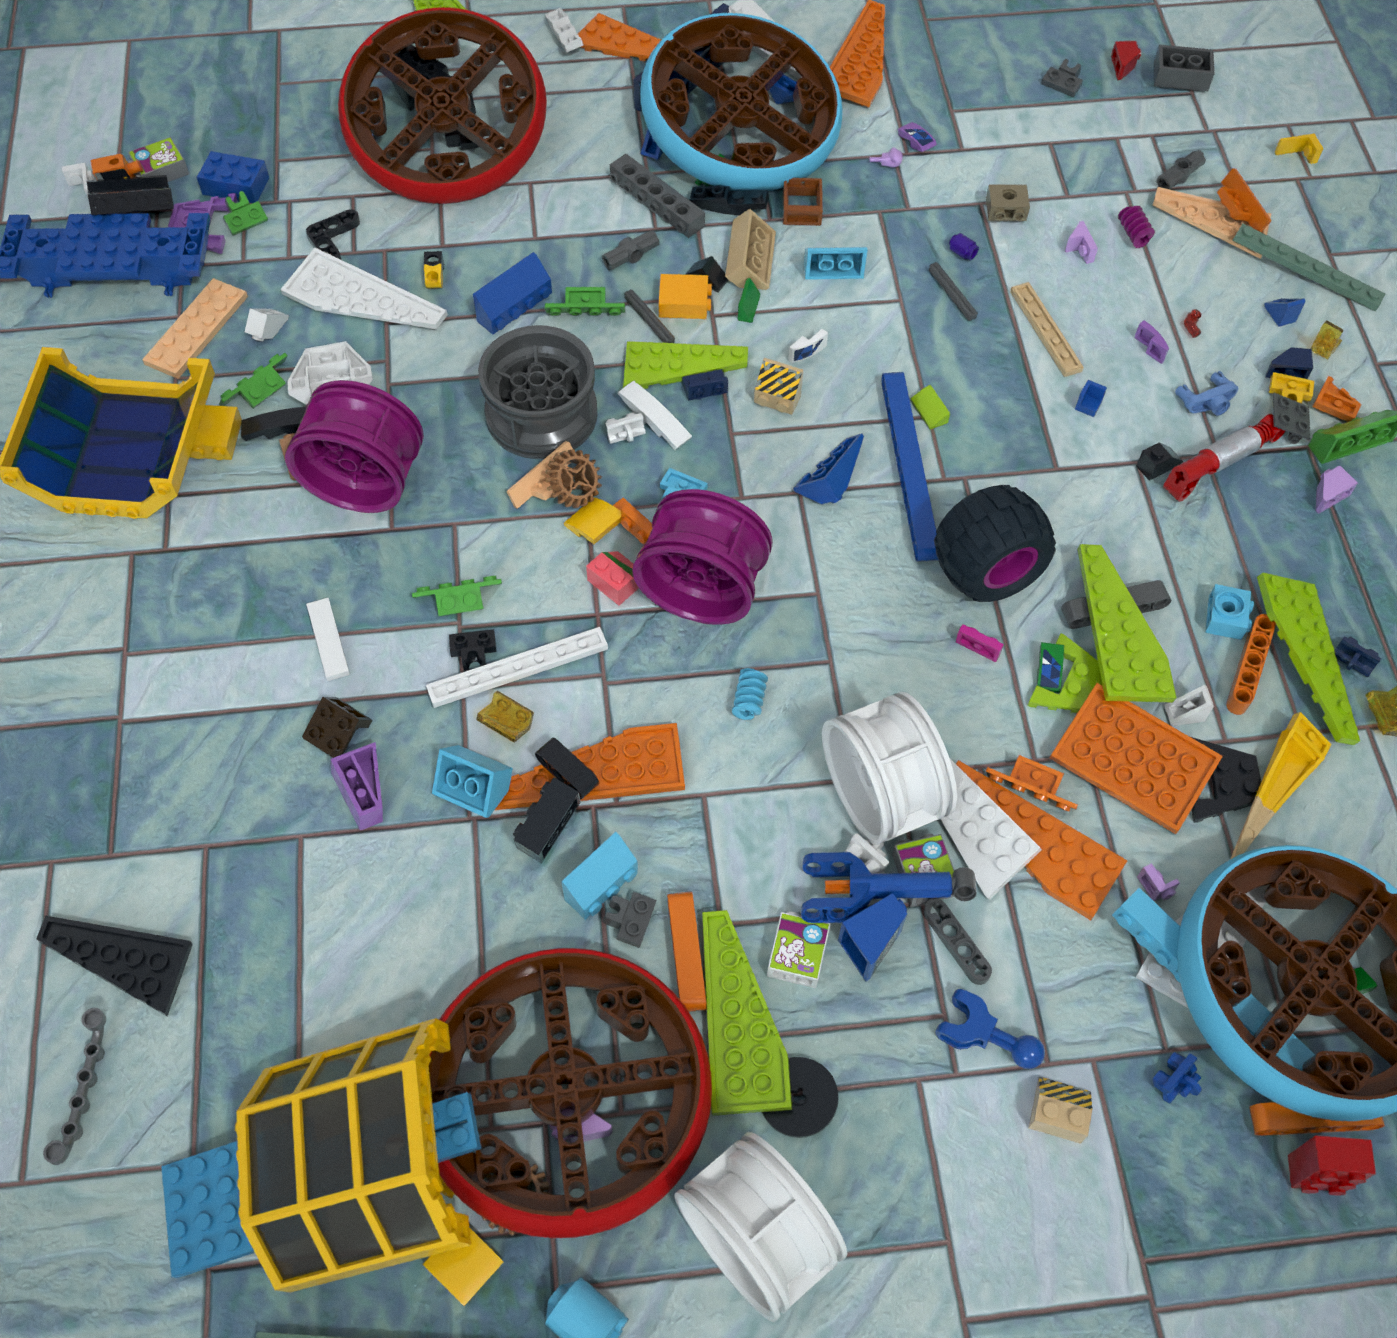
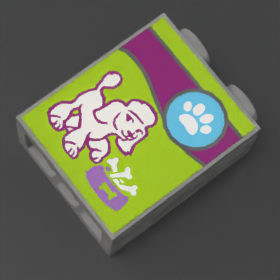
M171 137L128 152L130 157L128 163L139 160L143 168L142 172L135 174L136 177L167 175L168 182L189 175L185 160Z
M926 834L920 837V839L913 841L905 839L899 841L894 846L892 856L898 873L950 872L952 877L955 871L942 834ZM952 892L951 897L938 898V899L944 900V899L952 898V897H954V894H953V892ZM907 898L910 908L926 904L930 899H933Z

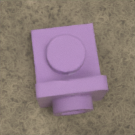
M1152 863L1143 867L1137 876L1153 901L1160 898L1163 900L1171 898L1176 894L1175 889L1180 884L1178 879L1165 884L1162 874L1154 868Z

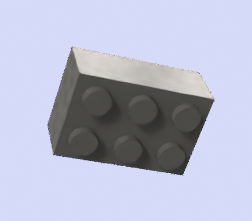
M1159 44L1154 59V86L1209 91L1215 74L1213 49Z

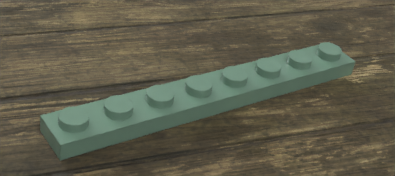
M1243 223L1232 240L1371 310L1376 311L1385 296V293Z

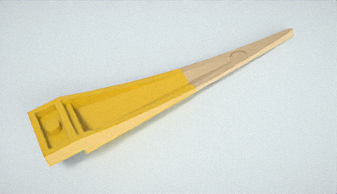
M1301 712L1293 714L1286 730L1280 734L1231 859L1245 853L1279 808L1325 759L1332 745Z

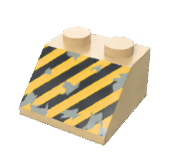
M764 358L754 390V403L792 415L801 398L803 369Z
M1039 1076L1029 1129L1081 1144L1089 1133L1092 1115L1091 1091Z

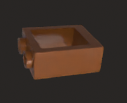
M822 178L789 179L788 183L784 181L783 225L821 226L823 214ZM788 195L816 196V206L788 205Z

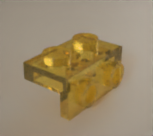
M1397 686L1388 692L1370 691L1366 694V698L1369 702V708L1377 720L1379 730L1383 735L1397 736Z
M496 691L493 694L492 702L478 713L476 720L515 743L530 730L534 712L503 693Z

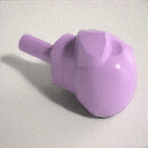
M891 148L888 153H882V157H870V162H881L882 166L895 168L899 167L902 163L903 154L900 150Z

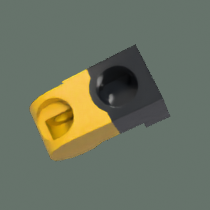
M442 251L424 252L426 289L443 288L444 259ZM436 257L438 261H429L428 259Z

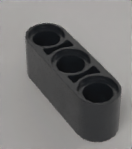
M554 737L535 752L537 760L556 779L579 792L580 800L600 783L596 775Z

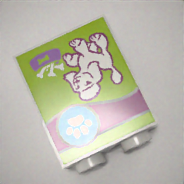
M781 912L767 977L817 988L830 923H808L796 912Z

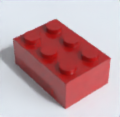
M1314 1136L1288 1154L1291 1188H1299L1302 1193H1318V1190H1325L1330 1195H1345L1346 1191L1355 1189L1358 1184L1366 1183L1368 1178L1376 1174L1372 1141L1368 1139Z

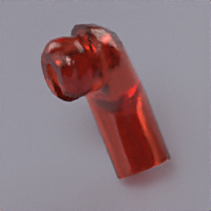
M1193 309L1191 313L1189 312L1184 320V326L1193 338L1201 334V330L1196 325L1201 317V312L1197 309Z

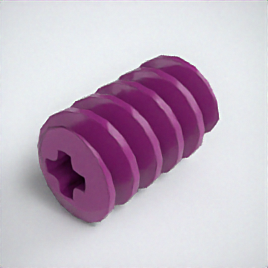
M1138 205L1129 206L1119 212L1118 219L1121 221V225L1127 232L1133 246L1141 248L1147 245L1154 236L1155 230L1152 228L1142 207Z

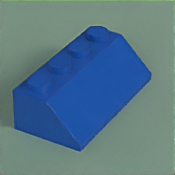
M534 252L473 293L477 322L492 335L502 330L510 322L518 319L520 315L532 309L537 303L552 294L551 278Z

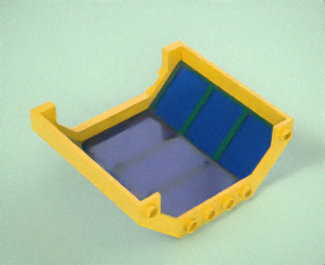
M42 347L0 456L1 480L3 483L68 514L82 513L87 515H107L109 517L121 516L132 519L148 518L178 496L215 375L210 359L188 358L187 367L191 374L189 379L182 381L180 384L96 378L91 374L86 376L77 371V366L69 362L63 348Z

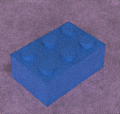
M210 151L197 175V180L202 195L226 198L229 197L228 194L235 193L237 201H240L239 192L243 191L249 203H255L259 200L269 180V174L265 160Z

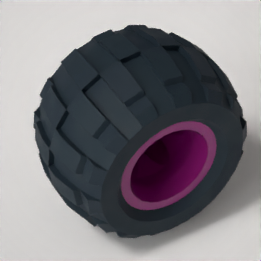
M1010 485L987 487L962 499L945 515L936 530L937 535L934 538L939 564L951 584L961 593L977 602L998 601L1022 591L1043 574L1056 551V541L1053 537L1054 531L1048 516L1034 499L1024 491L1021 492L1017 487H1011Z

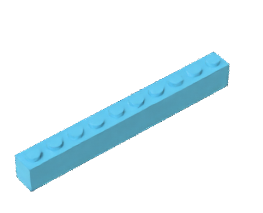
M1138 888L1112 916L1121 927L1128 930L1136 938V941L1141 946L1145 947L1155 956L1158 963L1165 966L1174 975L1176 980L1181 983L1177 958L1180 926L1146 893ZM1252 994L1237 1006L1232 1007L1238 1018L1252 1035H1254L1271 1013ZM1292 1033L1275 1056L1303 1071L1304 1062L1315 1054Z

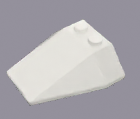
M346 341L306 348L287 381L288 393L307 405L313 391L326 382L348 380L369 385L373 380L371 366Z

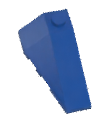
M861 433L846 438L830 452V457L816 465L818 469L813 474L807 473L793 488L794 491L820 504L829 502L833 504L841 500L842 494L848 488L864 435Z

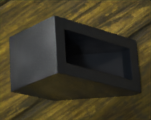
M1159 442L1142 451L1136 467L1150 481L1172 470L1175 466L1183 463V461L1171 447Z

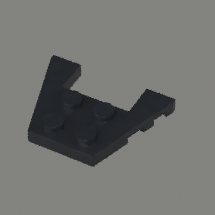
M1193 738L1223 756L1211 775L1215 799H1197L1192 808L1194 823L1201 822L1209 817L1220 816L1222 813L1231 810L1236 811L1252 806L1261 784L1257 757Z

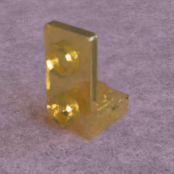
M1326 320L1311 347L1312 351L1328 360L1342 342L1340 337L1344 330Z

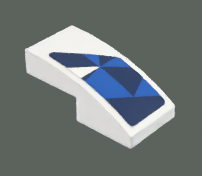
M821 329L809 340L804 336L799 338L789 348L788 361L791 363L798 362L823 350L827 346L828 332Z

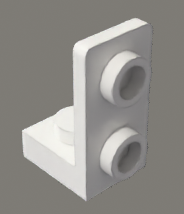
M86 163L62 166V172L68 186L84 184V191L88 198L89 193L86 181L95 180L92 170H88Z

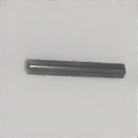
M931 263L929 271L969 321L976 319L978 312L939 263Z
M634 290L626 291L624 295L627 302L662 342L675 343V337Z

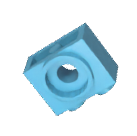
M1215 584L1208 599L1205 633L1242 640L1245 633L1250 632L1252 626V619H1249V614H1251L1254 601H1251V591Z

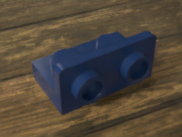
M722 369L682 377L688 401L728 393V378L724 377Z

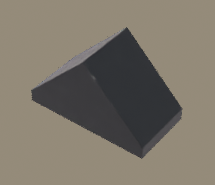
M713 256L695 262L685 274L708 275V284H712V290L718 293L728 282V279L725 277L726 273Z

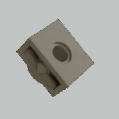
M989 184L986 194L988 221H1027L1030 209L1027 185Z

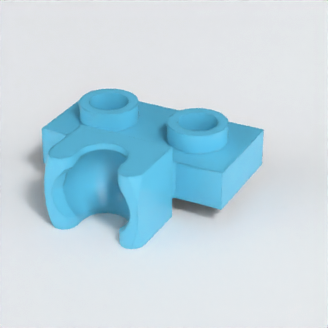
M671 468L668 469L660 482V489L665 490L662 499L666 495L679 490H707L708 483Z

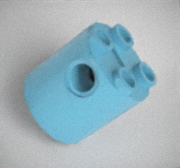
M581 1277L577 1281L561 1284L552 1294L547 1304L545 1325L559 1338H618L629 1319L620 1309Z

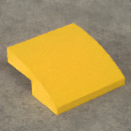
M594 497L592 502H588L586 506H583L564 522V526L578 537L582 535L595 545L621 522V511L608 502Z
M471 1229L470 1246L429 1256L422 1263L463 1306L468 1303L504 1262Z

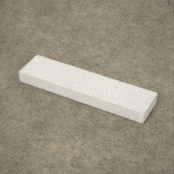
M329 598L307 603L327 681L350 675Z

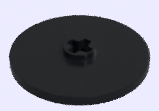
M804 1057L789 1058L792 1110L762 1113L767 1122L779 1133L795 1138L809 1137L825 1129L834 1118L838 1107L837 1085L831 1073L817 1061ZM802 1091L803 1097L806 1099L795 1103L792 1095Z

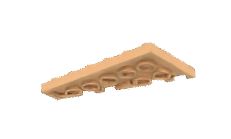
M1161 187L1157 188L1153 206L1261 259V254L1232 241L1242 223L1247 226L1250 225L1247 221L1234 220L1229 215L1230 212L1227 207L1220 201ZM1269 225L1262 231V233L1267 235Z

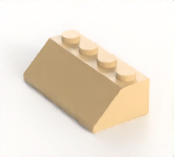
M751 209L733 219L725 277L738 288H744L746 279L751 278L757 289L767 290L770 285L776 231Z

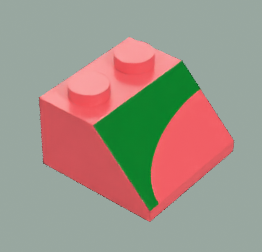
M618 551L601 552L586 565L587 581L618 606L639 589L633 577L632 569L634 564Z

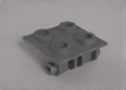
M1273 393L1274 427L1289 432L1288 440L1292 444H1297L1302 438L1310 440L1309 406Z

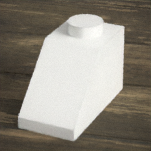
M250 308L245 333L251 334L252 338L258 341L273 339L288 320L289 315L274 309Z

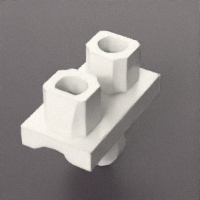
M629 413L625 418L618 420L612 418L608 419L605 423L610 444L625 439L628 442H632L634 440L633 437L646 434L641 413Z
M858 833L852 836L845 852H851L861 859L869 872L872 874L885 873L884 870L889 864V861L885 858L886 854L881 850L884 843L879 845L871 844Z

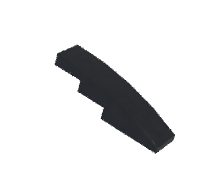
M306 407L281 409L241 420V437L248 441L261 435L271 439L285 433H296Z

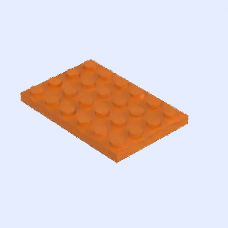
M1096 683L1049 758L1172 833L1177 834L1223 756L1129 701H1105L1103 686Z

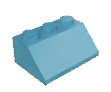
M867 247L805 248V280L864 279Z
M459 745L439 749L432 794L488 818L509 791L513 768Z
M617 832L611 835L562 881L564 900L585 920L590 915H596L602 908V904L608 898L611 899L612 896H616L620 891V887L625 882H631L638 873L637 859Z

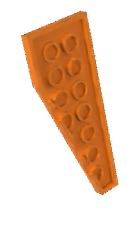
M873 0L867 1L830 65V69L839 86L841 97L866 107L871 106L883 81L885 5Z
M677 723L628 728L623 730L622 734L606 737L600 743L590 747L587 745L571 752L596 775L600 782L598 786L580 801L685 790ZM542 764L525 774L512 776L509 791L495 810L530 807L533 802L537 803L542 796L540 794L542 787L547 781L551 782L554 776Z
M958 760L956 765L1042 849L1025 866L1030 876L1035 877L1042 885L1041 888L1048 895L1087 919L1092 920L1127 860Z

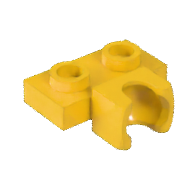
M1273 372L1270 378L1269 393L1279 394L1301 404L1303 400L1311 401L1314 390L1313 380Z

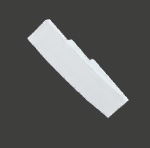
M561 8L545 14V18L566 52L583 46L575 27L570 23L568 15Z
M632 381L618 392V395L635 414L641 413L643 415V424L647 423L659 438L663 436L674 450H677L691 439V434L656 398L635 381Z

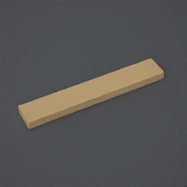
M1027 282L1011 287L1010 293L1062 375L1067 377L1082 372L1083 365L1031 284Z

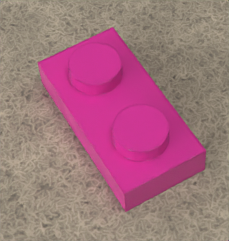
M964 624L959 629L956 643L994 662H997L1004 645L997 639L988 637L978 632L977 629Z

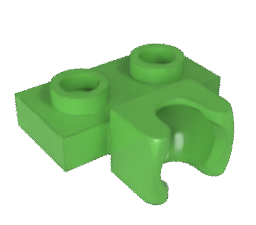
M243 191L239 192V203H234L230 197L225 198V204L230 213L224 215L223 219L232 236L268 221V217L259 201L249 204Z

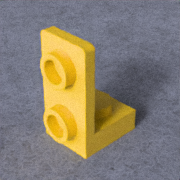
M1315 133L1281 138L1275 149V154L1282 155L1303 151L1309 163L1315 164L1320 158L1323 147Z

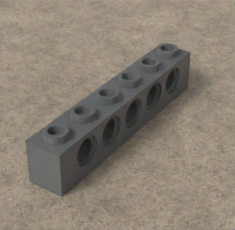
M624 154L609 164L610 179L613 183L618 184L627 193H630L653 213L663 218L666 223L676 228L678 232L690 238L705 227V212L628 154Z

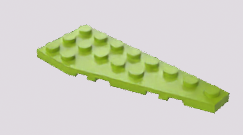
M1080 544L1077 551L1105 701L1173 703L1177 697L1169 660L1102 545Z
M1261 573L1257 576L1267 616L1271 622L1275 621L1280 630L1277 632L1280 640H1285L1290 648L1288 655L1304 684L1309 683L1314 693L1311 695L1314 703L1321 705L1325 713L1323 719L1333 738L1338 743L1357 744L1360 742L1358 729L1354 721L1352 708L1347 697L1315 584Z

